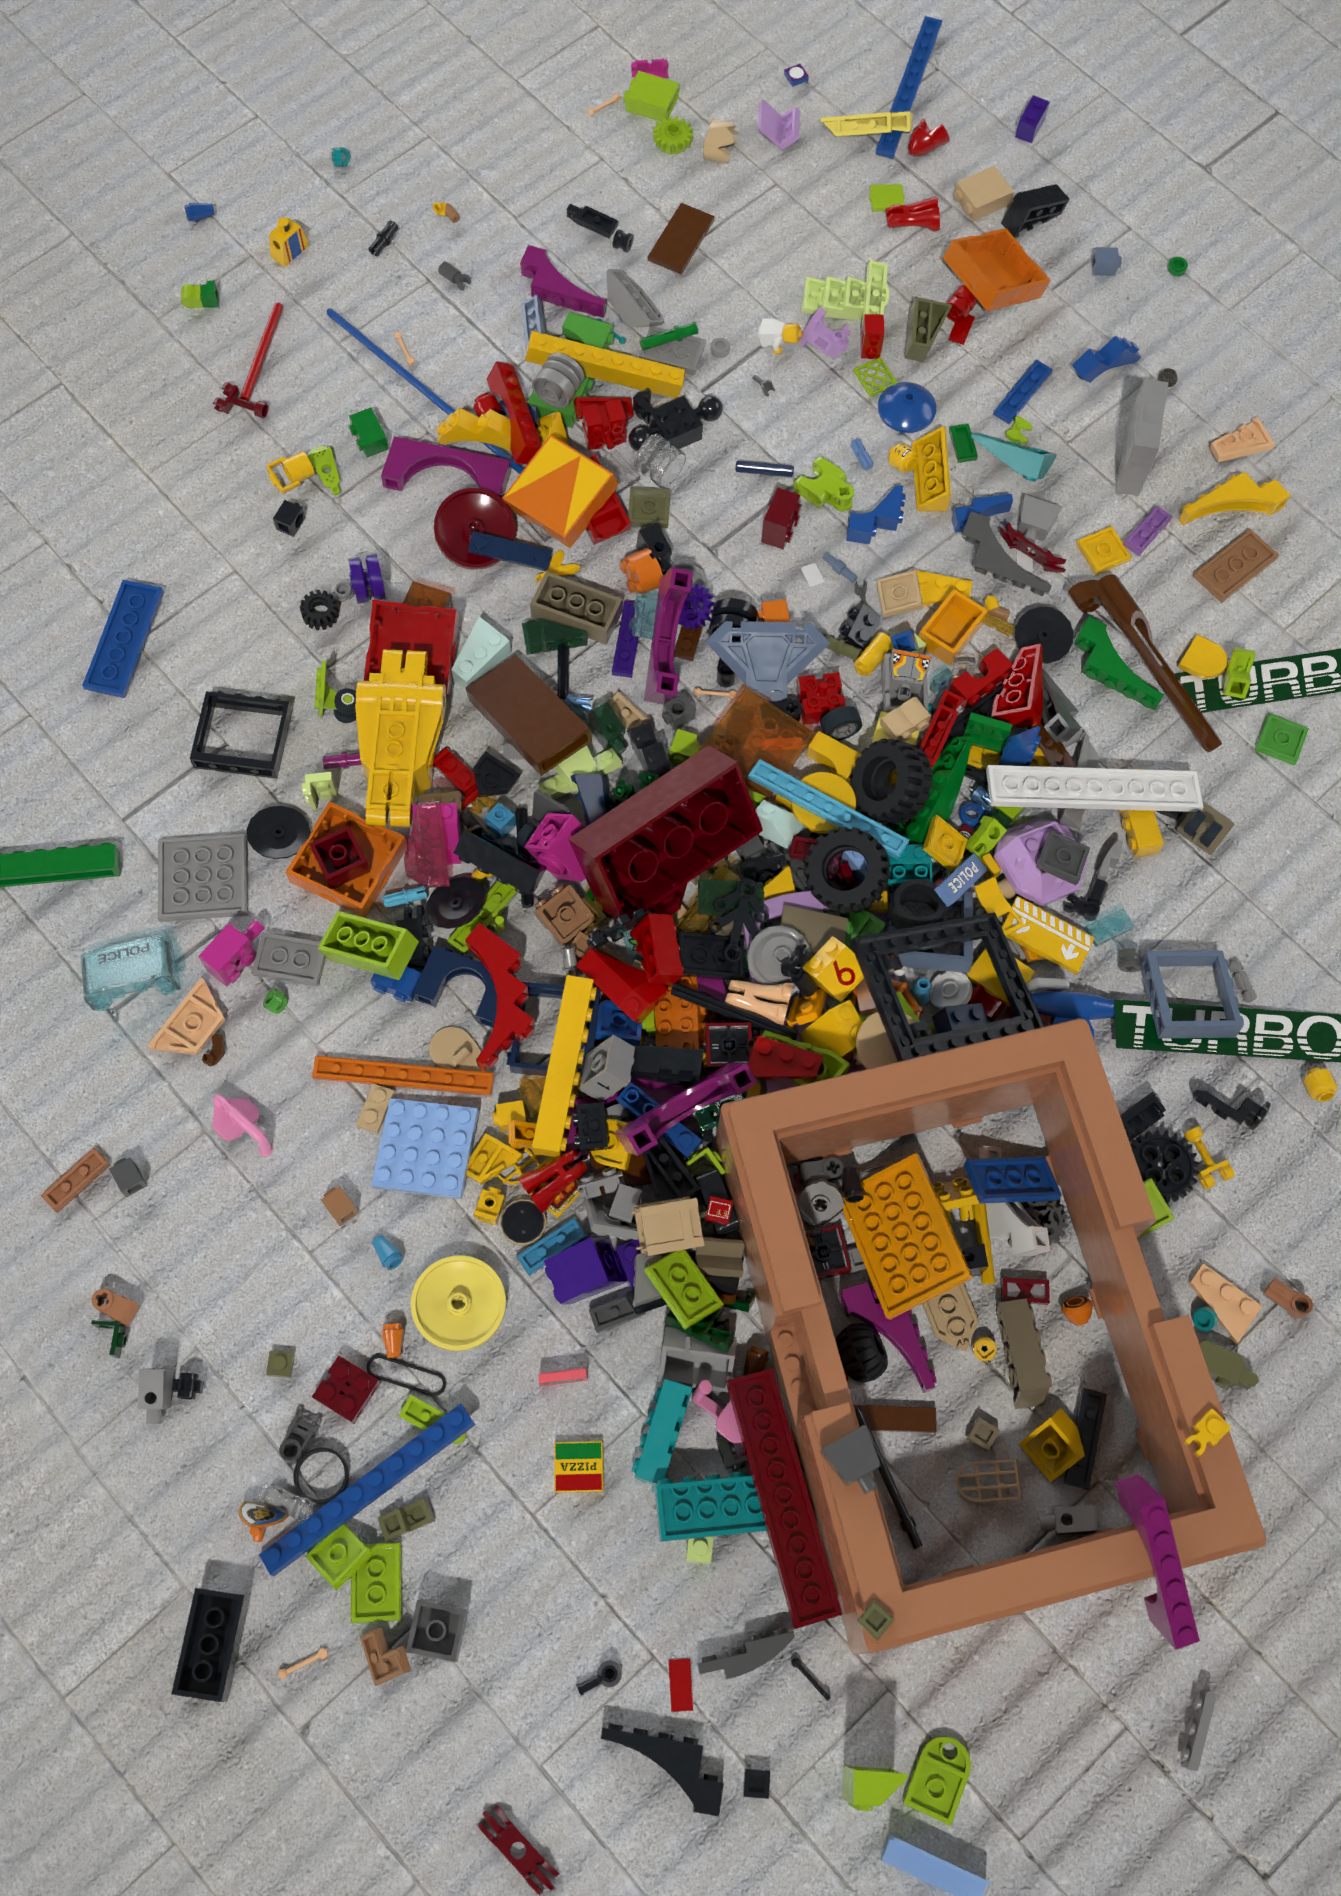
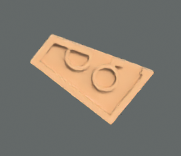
M1256 417L1252 420V423L1244 424L1236 432L1228 433L1212 442L1210 450L1217 462L1273 450L1274 442L1259 417Z
M1203 1263L1190 1280L1189 1285L1205 1306L1210 1307L1216 1312L1218 1323L1226 1329L1231 1336V1340L1236 1345L1262 1308V1305Z

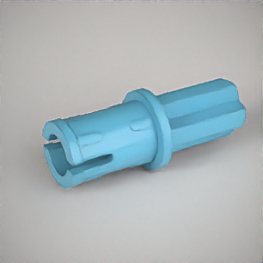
M422 885L421 887L409 890L402 889L401 892L383 896V904L385 908H390L402 904L407 906L410 902L427 899L425 887Z

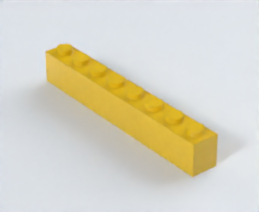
M531 331L525 361L544 365L550 354L562 353L575 360L581 366L584 376L639 390L649 388L651 393L675 399L678 398L683 387L685 369Z
M571 975L566 976L532 1145L534 1154L559 1157L561 1156V1151H566L568 1138L564 1137L565 1131L570 1129L572 1116L569 1115L570 1107L574 1108L576 1102V1094H573L574 1085H579L581 1072H577L578 1065L583 1064L585 1051H582V1044L587 1043L589 1030L586 1029L587 1021L591 1022L593 1008H590L591 1000L595 1001L597 988L594 987L593 979Z

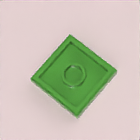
M1269 713L1255 751L1295 766L1309 728Z

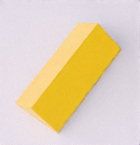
M942 426L912 442V448L918 454V463L914 468L916 508L918 511L948 510L951 499V483L946 427Z

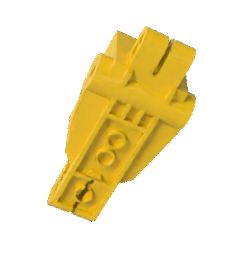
M384 649L381 673H370L369 681H358L355 709L360 760L368 784L365 806L366 825L387 826L390 811L391 827H411L415 796L422 795L431 788L434 753L445 715L446 687L445 684H436L434 676H427V651L407 650L404 668V650Z

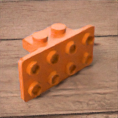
M682 976L676 982L698 991L697 977ZM664 985L670 991L655 1007L656 1047L700 1049V1044H705V1025L707 1023L706 1014H708V1009L671 995L673 985Z

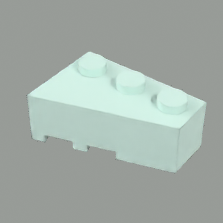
M480 616L451 669L453 682L464 691L472 682L496 668L511 654L510 640Z

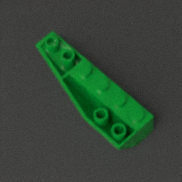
M970 736L953 737L939 755L933 768H929L933 772V777H931L933 786L929 790L931 795L929 800L925 801V807L921 811H917L918 815L913 819L909 818L907 822L892 824L890 830L909 839L908 845L925 843L932 817L938 815L948 822L967 767L972 742Z

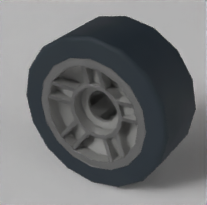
M852 706L834 709L822 717L820 721L823 733L837 741L850 738L863 726L858 710Z

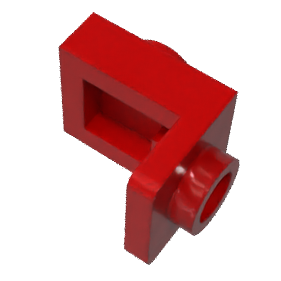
M980 984L973 990L971 999L968 1004L982 1003L987 1020L991 1022L996 1019L1005 1007L1003 1000L986 993Z

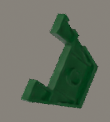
M746 1292V1296H736V1302L731 1304L724 1303V1308L727 1307L749 1313L755 1302V1293ZM724 1308L716 1310L686 1330L682 1327L671 1309L666 1316V1324L722 1352L728 1353L734 1342L733 1332L714 1328Z

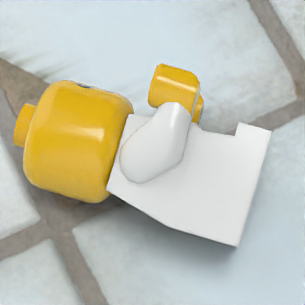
M762 318L758 336L762 347L772 345L773 353L781 354L782 347L780 344H784V342L787 344H797L803 337V330H801L799 324H785L776 319Z

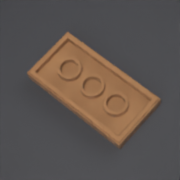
M1249 529L1197 570L1193 577L1216 599L1223 603L1277 560L1279 554L1254 531Z

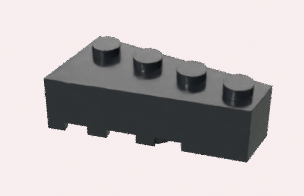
M479 824L463 831L453 852L459 856L458 858L462 862L476 865L480 872L494 875L497 881L502 884L512 885L520 894L530 895L536 891L546 868L525 854L518 856L514 847L509 844H500L498 842L499 837L492 833L490 835L483 833L484 828Z

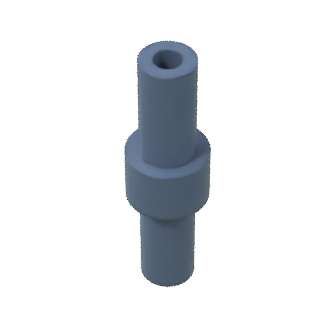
M828 552L823 555L822 559L831 565L838 575L842 574L852 583L857 580L858 577L847 569V565L841 560H836Z

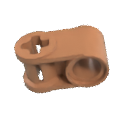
M107 1289L97 1290L91 1298L93 1307L127 1327L130 1326L141 1305L123 1296L121 1297ZM102 1298L108 1299V1304H102Z

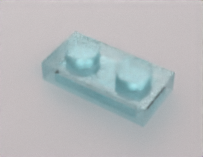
M1123 908L1087 925L1085 931L1087 934L1095 937L1093 944L1097 947L1133 930L1135 926Z

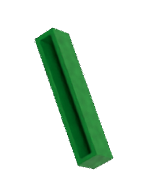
M101 843L96 846L79 845L74 848L57 847L53 850L35 849L31 852L13 851L9 854L0 853V887L120 876V851L112 843Z

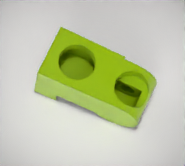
M983 816L979 823L981 825L974 835L967 840L965 847L972 854L975 853L979 859L988 854L1007 831L995 818Z

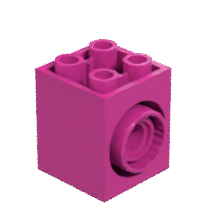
M547 813L524 848L556 879L579 882L585 879L568 840L585 827L572 814Z

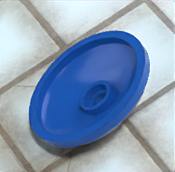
M899 382L887 387L882 392L878 401V413L882 421L891 429L902 433H915L927 428L932 423L936 414V402L933 395L923 386L912 382Z

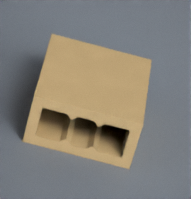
M995 166L957 181L954 191L955 200L960 203L965 214L972 221L1010 206L1014 195L1013 189Z

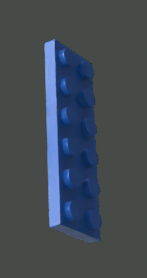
M122 580L83 682L84 690L125 698L164 593L161 587Z

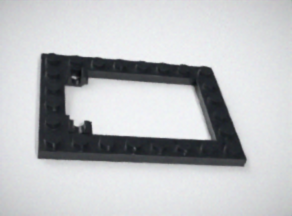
M995 912L864 935L850 940L898 1062L1044 1027ZM982 939L1015 1017L934 1035L930 1034L925 1021L909 1025L888 974V971L891 969L896 971L903 968L898 954Z

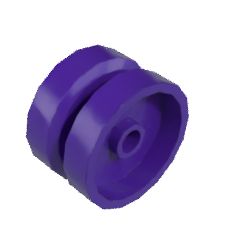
M377 553L366 556L367 569H363L362 561L359 557L349 558L351 571L349 575L352 589L356 594L357 603L361 604L369 601L368 589L370 588L375 600L386 599Z

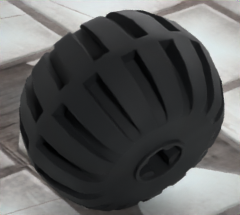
M851 1324L839 1333L836 1338V1345L842 1366L851 1379L857 1382H870L876 1380L885 1372L888 1366L887 1353L878 1333L870 1324Z

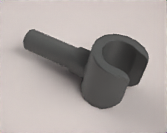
M757 375L752 377L760 384L765 396H769L768 391L770 390L775 392L771 380L764 381Z
M864 580L863 587H859L856 581L854 592L860 596L861 603L867 605L865 595L867 582Z

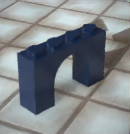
M434 946L413 992L415 1000L436 1007L446 984L451 979L459 975L475 976L485 985V993L475 1015L477 1023L494 1028L497 1014V994L495 985L482 962L473 960L467 954L458 955L447 947L441 946L439 948Z

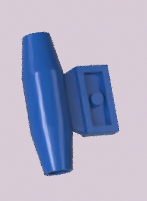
M1062 991L1030 993L1038 1014L1053 1017L1050 1025L1080 1018L1085 1019L1089 1024L1093 1039L1094 1029L1090 1020L1115 1017L1114 1000L1087 993Z

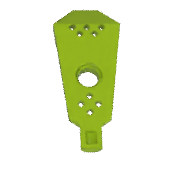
M319 446L311 449L307 457L325 487L331 489L334 496L339 495L340 489L338 484L340 479L331 447ZM325 469L331 470L329 473L323 472Z

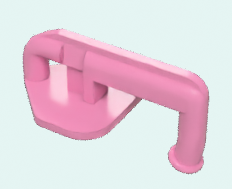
M221 1094L214 1095L213 1130L226 1141L236 1140L246 1132L258 1143L260 1155L264 1157L270 1156L273 1151L272 1146L269 1144L267 1136L255 1125L260 1116L258 1108L245 1098L226 1099Z
M702 1380L692 1395V1401L716 1419V1429L722 1436L732 1443H742L731 1400L723 1409L705 1395L712 1391V1384L708 1380Z

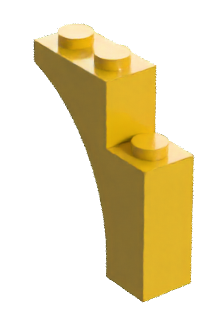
M458 408L454 413H450L444 422H440L437 427V442L442 445L459 441H476L492 444L511 451L510 419L491 409L484 415L482 414L480 417H477Z

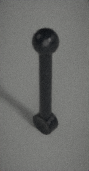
M794 1657L791 1660V1665L798 1668L828 1702L831 1699L828 1693L801 1665V1660Z

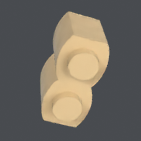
M913 697L882 717L880 725L891 739L906 742L912 737L913 732L917 730L921 732L929 726L931 715L917 697Z

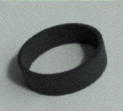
M319 1447L311 1449L303 1454L296 1463L293 1473L294 1485L298 1493L306 1500L316 1504L328 1503L346 1489L349 1481L348 1465L339 1453L330 1448ZM318 1452H330L337 1455L344 1466L342 1486L333 1496L327 1499H311L300 1488L298 1480L299 1470L309 1456Z

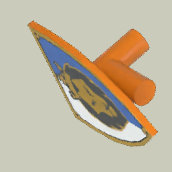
M243 1501L238 1509V1514L243 1523L251 1528L250 1534L253 1536V1541L262 1542L265 1527L283 1522L291 1514V1511Z

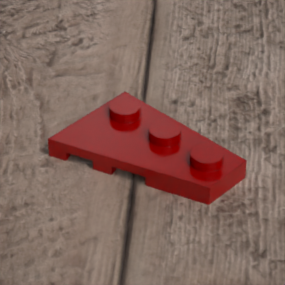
M758 1036L748 1062V1067L755 1078H764V1080H771L773 1078L817 1079L824 1057L821 1054Z

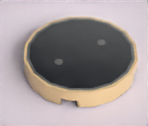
M520 1199L513 1201L505 1207L501 1214L500 1227L504 1237L512 1244L528 1246L537 1242L544 1234L546 1218L545 1214L540 1212L533 1201Z

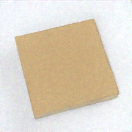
M916 570L876 580L884 618L924 608Z

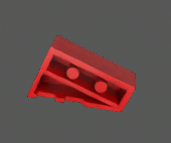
M648 913L629 934L631 938L636 939L638 945H636L635 949L637 953L642 954L644 961L641 964L649 984L674 985L683 976V965L679 955L680 947L676 939V925L673 922L672 915Z

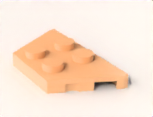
M203 978L199 979L147 1045L151 1050L199 1055L223 1024L225 1018Z

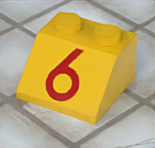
M833 936L803 967L804 972L818 987L840 1003L864 978L854 952Z

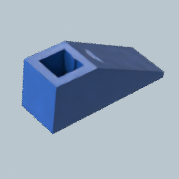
M1034 727L1008 738L998 765L1030 766L1041 740V736H1038L1040 727Z

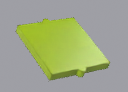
M874 184L869 186V201H871L872 212L885 211L886 208L895 204L904 205L905 195H903L902 184Z

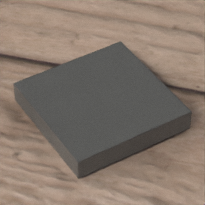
M1050 830L1036 868L1077 885L1090 847Z

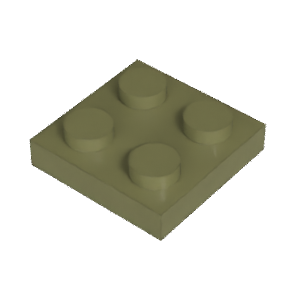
M630 487L628 518L631 526L647 527L657 522L660 528H668L670 490Z

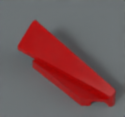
M947 689L939 697L931 714L929 726L924 730L917 746L918 749L925 753L926 758L929 759L931 764L929 768H933L959 713L956 710L964 700L963 697Z

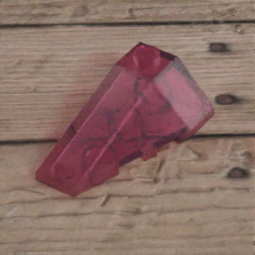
M440 801L418 803L407 849L404 854L406 876L427 888L450 886V869Z

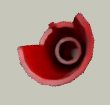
M922 119L911 134L909 154L914 156L926 155L949 143L950 137L944 125L941 124L931 131L925 119Z

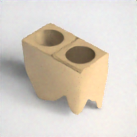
M712 118L703 144L704 159L723 163L730 162V153L725 147L738 144L732 134H739L738 131L732 128L736 124Z

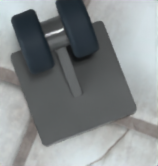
M538 789L534 791L532 818L541 823L547 813L571 814V810L566 805L558 803L548 794ZM532 823L525 824L517 835L516 844L524 848L537 829V826Z

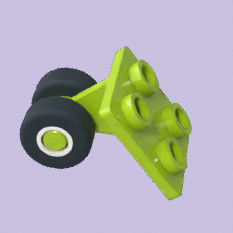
M322 660L321 668L317 667L314 709H318V716L321 717L323 709H334V716L338 721L351 723L356 720V691L344 688L336 692L325 683L326 661Z

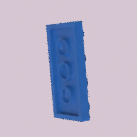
M1046 1157L967 1159L964 1163L979 1204L1058 1200L1062 1196Z

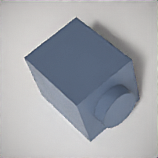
M1095 247L1091 259L1092 275L1115 276L1117 268L1121 267L1122 262L1118 248Z

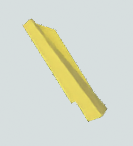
M910 111L823 117L820 118V121L836 137L892 133V130L911 132L913 113Z

